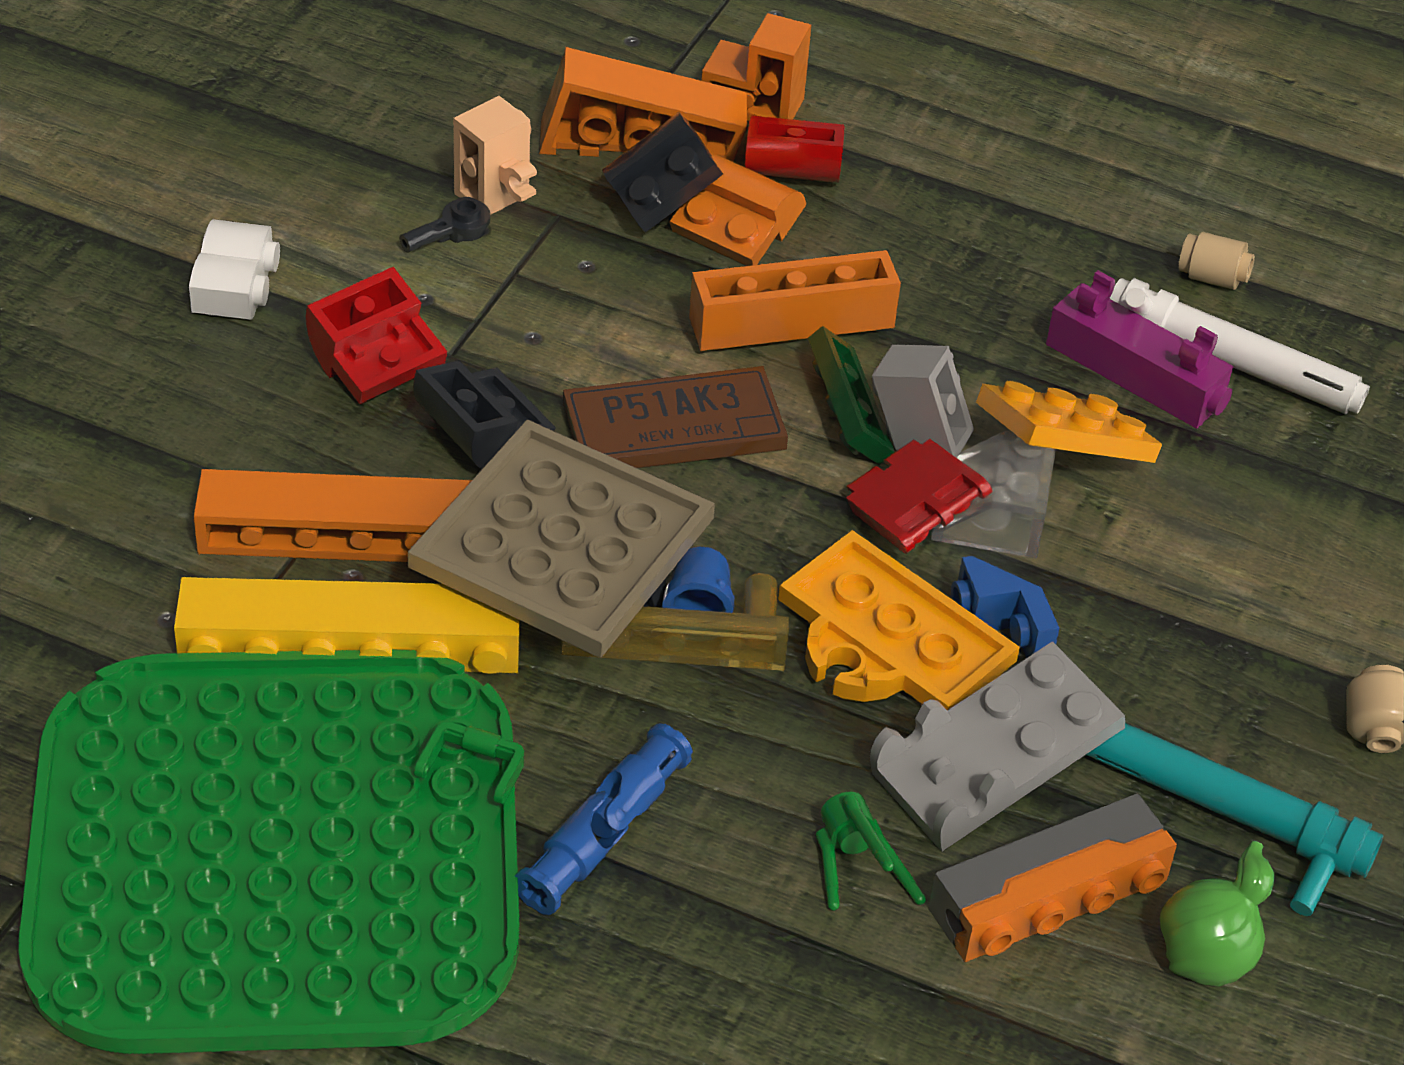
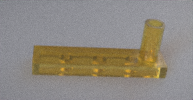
M764 573L753 574L745 581L743 614L642 607L602 658L784 671L789 617L777 616L778 583L776 579ZM562 640V655L597 657Z

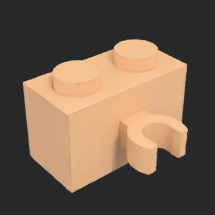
M497 96L453 118L454 194L459 198L471 197L487 205L490 215L517 201L523 202L536 195V189L529 185V178L537 175V170L530 163V119L521 110L516 109L502 97Z

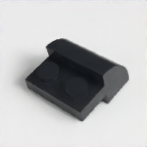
M680 111L602 169L607 181L619 194L631 215L644 232L650 230L723 175L707 147Z
M458 360L416 370L413 383L416 401L480 469L487 465L526 420H530L555 432L556 427L498 367L471 373Z

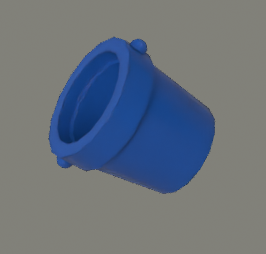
M699 546L689 548L674 567L670 582L664 590L662 613L666 622L675 631L686 636L702 638L716 635L730 624L733 618L735 598L731 590L730 568L727 559L719 551Z

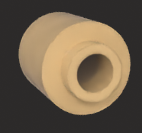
M1201 232L1199 236L1188 234L1179 259V271L1189 273V279L1236 290L1240 281L1248 282L1253 269L1255 255L1248 253L1247 242L1206 232Z

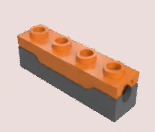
M1137 793L936 872L929 910L951 943L956 945L955 949L964 962L985 954L989 956L998 955L1007 950L1014 942L1037 933L1041 935L1049 934L1061 927L1066 921L1088 912L1091 914L1101 913L1112 906L1115 901L1137 892L1145 894L1156 890L1167 881L1177 844L1167 830H1163V825Z

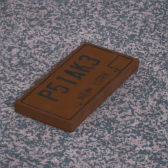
M764 366L563 390V406L573 440L635 468L787 449L788 434Z

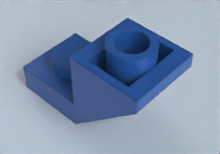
M974 556L962 557L958 581H953L951 585L952 600L995 630L1010 628L1012 641L1022 647L1026 658L1052 641L1055 644L1057 643L1060 628L1041 587Z

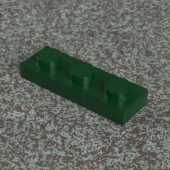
M822 326L809 336L808 340L815 359L812 361L813 367L824 380L828 394L825 395L826 402L837 415L841 429L838 431L839 437L853 454L859 455L862 453L880 465L884 462V459L895 451L855 348Z

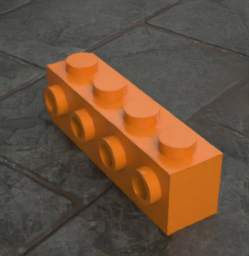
M887 250L692 272L689 318L700 351L806 339L822 326L835 335L895 328L901 282Z

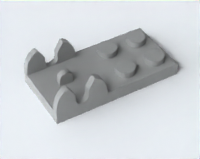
M1052 641L948 711L937 700L924 702L915 718V730L907 738L904 739L896 730L884 728L872 745L870 753L871 770L874 777L942 852L1125 728V715Z

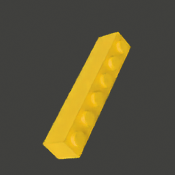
M181 577L174 625L177 653L245 652L277 654V651H302V654L334 655L335 650H360L359 656L392 657V649L416 650L417 657L449 658L465 666V672H483L487 674L518 673L520 620L444 584Z

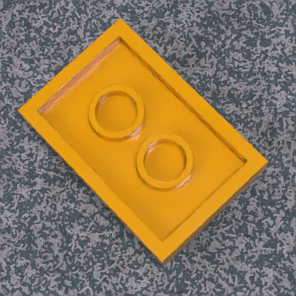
M1006 381L1004 387L982 383L976 400L980 407L1024 442L1032 446L1151 463L1156 462L1162 443L1145 431V423L1131 416L1121 414L1117 411L1118 404L1115 401L1097 394H1089L1086 400L1077 398L1073 394L1058 388L1050 387L1046 393L1035 392L1024 384Z

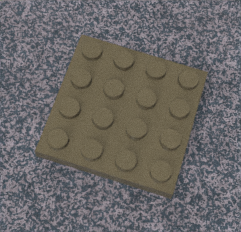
M526 420L408 551V568L602 658L714 519L715 503L530 420Z

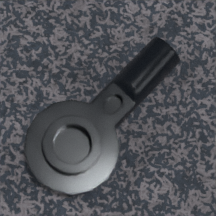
M458 198L444 207L442 218L401 234L399 237L400 244L404 251L409 253L435 241L444 242L451 240L452 242L459 243L477 240L485 234L490 224V210L487 205L474 198Z

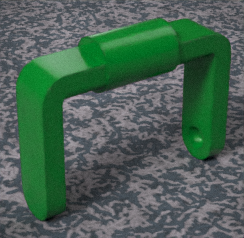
M449 721L438 724L416 763L414 775L424 779L446 741L462 746L464 749L510 762L494 794V802L504 804L524 767L523 747L516 742L503 739V736L472 726L466 727Z

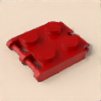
M913 439L884 459V463L890 466L883 471L878 466H874L847 485V490L852 493L846 499L853 514L903 553L907 554L916 547L915 544L923 541L928 536L929 531L938 524L942 526L948 525L954 520L953 515L964 512L970 506L973 499L976 497L984 499L993 491L988 481L982 475L931 439H928L923 444Z

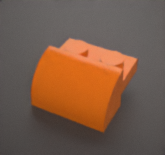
M712 155L711 157L723 175L678 208L670 220L672 231L746 266L757 265L774 239L783 241L805 208V197L801 192L719 155Z

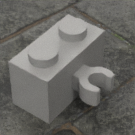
M892 344L879 366L875 368L872 375L873 391L879 397L886 418V430L893 440L896 451L913 439L920 444L931 439L957 458L974 431L960 385V376L956 372L953 362L954 356L950 352L949 346Z

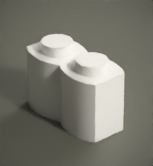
M214 219L210 221L203 239L201 253L195 261L189 283L192 313L252 320L257 306L266 305L269 293L268 273L269 271H277L280 258L279 242L272 241L271 226Z

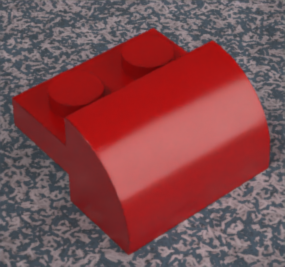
M751 115L747 135L745 168L764 176L839 183L844 143V124Z
M394 267L311 303L306 308L308 336L321 367L329 378L338 375L359 404L413 379L416 370L445 364L448 351L419 315L421 301Z

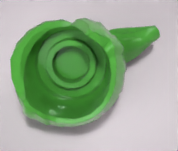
M1252 841L1245 849L1238 861L1235 881L1221 878L1196 880L1176 891L1165 903L1160 913V927L1166 943V956L1169 960L1171 972L1202 985L1220 987L1236 982L1255 968L1263 954L1265 943L1263 922L1258 905L1271 894L1274 884V872L1268 860L1262 855V843Z

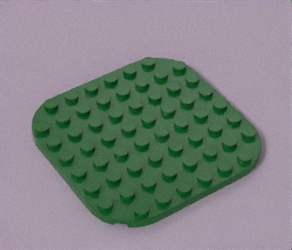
M392 649V656H359L360 650H335L334 655L302 654V651H277V654L245 652L151 654L122 660L96 671V680L83 687L76 694L69 690L61 698L45 724L40 742L19 933V958L23 980L35 1007L53 1027L71 1039L96 1049L124 1054L405 1046L435 1041L459 1031L474 1022L498 1000L506 989L516 967L519 953L518 878L515 877L518 873L515 785L504 804L494 802L496 788L510 762L500 758L488 757L446 741L424 779L415 776L414 771L416 763L438 724L445 721L485 730L503 736V739L513 742L510 716L496 690L489 683L483 686L476 679L466 674L465 666L449 658L417 657L416 650Z

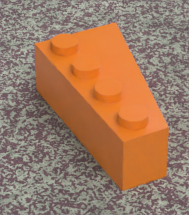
M566 47L541 119L539 154L556 155L557 149L580 150L579 156L599 157V151L626 152L680 111L694 128L711 155H719L733 162L747 129V92Z

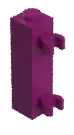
M1099 270L1094 273L1091 287L1084 283L1079 284L1053 307L1046 342L1047 346L1197 429L1212 414L1220 415L1229 403L1232 389L1228 385L1233 366L1212 355L1217 344L1218 335L1208 329L1199 326L1193 342L1175 335L1111 300L1110 297L1115 287V279Z

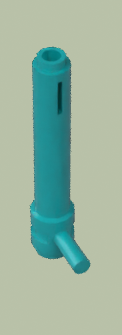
M1126 723L1123 730L1086 754L1090 758L1295 847L1297 855L1311 861L1290 903V907L1296 913L1303 916L1312 915L1333 871L1347 877L1354 873L1366 878L1384 837L1383 834L1371 830L1372 823L1356 816L1350 821L1339 816V809L1321 801L1313 805Z

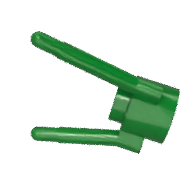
M843 792L827 800L820 812L825 827L819 830L815 836L822 850L825 890L829 909L835 911L840 906L835 849L837 848L846 854H858L869 848L884 871H893L917 905L924 904L926 901L924 894L884 837L877 820L873 819L864 797L856 792Z

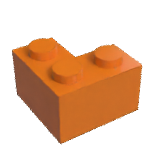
M767 13L751 40L749 47L720 40L702 70V81L747 92V120L749 121L751 115L793 119L805 96L812 24Z

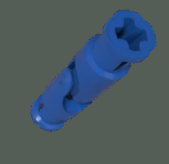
M658 723L652 726L647 732V739L643 746L635 754L625 756L606 776L597 788L596 793L588 797L545 842L543 847L544 853L530 868L525 867L518 871L515 875L518 878V896L526 905L541 914L551 915L555 913L561 906V896L575 881L585 880L629 828L628 824L636 816L647 811L663 793L665 781L676 769L685 768L692 760V747L681 732L667 724ZM593 833L601 837L598 842Z

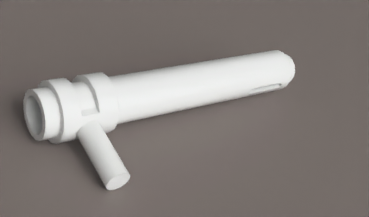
M1121 278L1114 287L1110 297L1111 300L1183 339L1193 342L1199 326L1217 334L1218 340L1212 355L1229 363L1235 369L1343 414H1347L1348 411L1358 414L1367 397L1370 386L1361 383L1362 377L1179 302L1177 295L1162 289L1158 293L1149 290L1148 283L1136 278L1132 279L1131 282ZM1308 377L1314 378V379H1316V380H1318V381H1321V382H1323V383H1326V384H1328V385H1330V386H1333V387H1335V388H1338V389H1340V390H1342V391H1339V390H1337V389H1334V388H1332V387H1329V386H1327V385H1325V384H1322V383H1320V382H1317V381H1315V380H1313V379H1310V378H1308Z

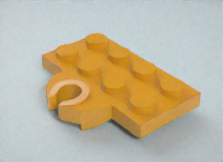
M853 530L788 578L779 588L778 600L811 623L807 638L805 660L812 678L816 682L825 679L826 670L833 665H846L853 669L850 672L839 673L834 680L833 695L843 699L861 702L882 700L904 690L922 704L928 700H937L948 711L998 678L1016 663L1020 646Z

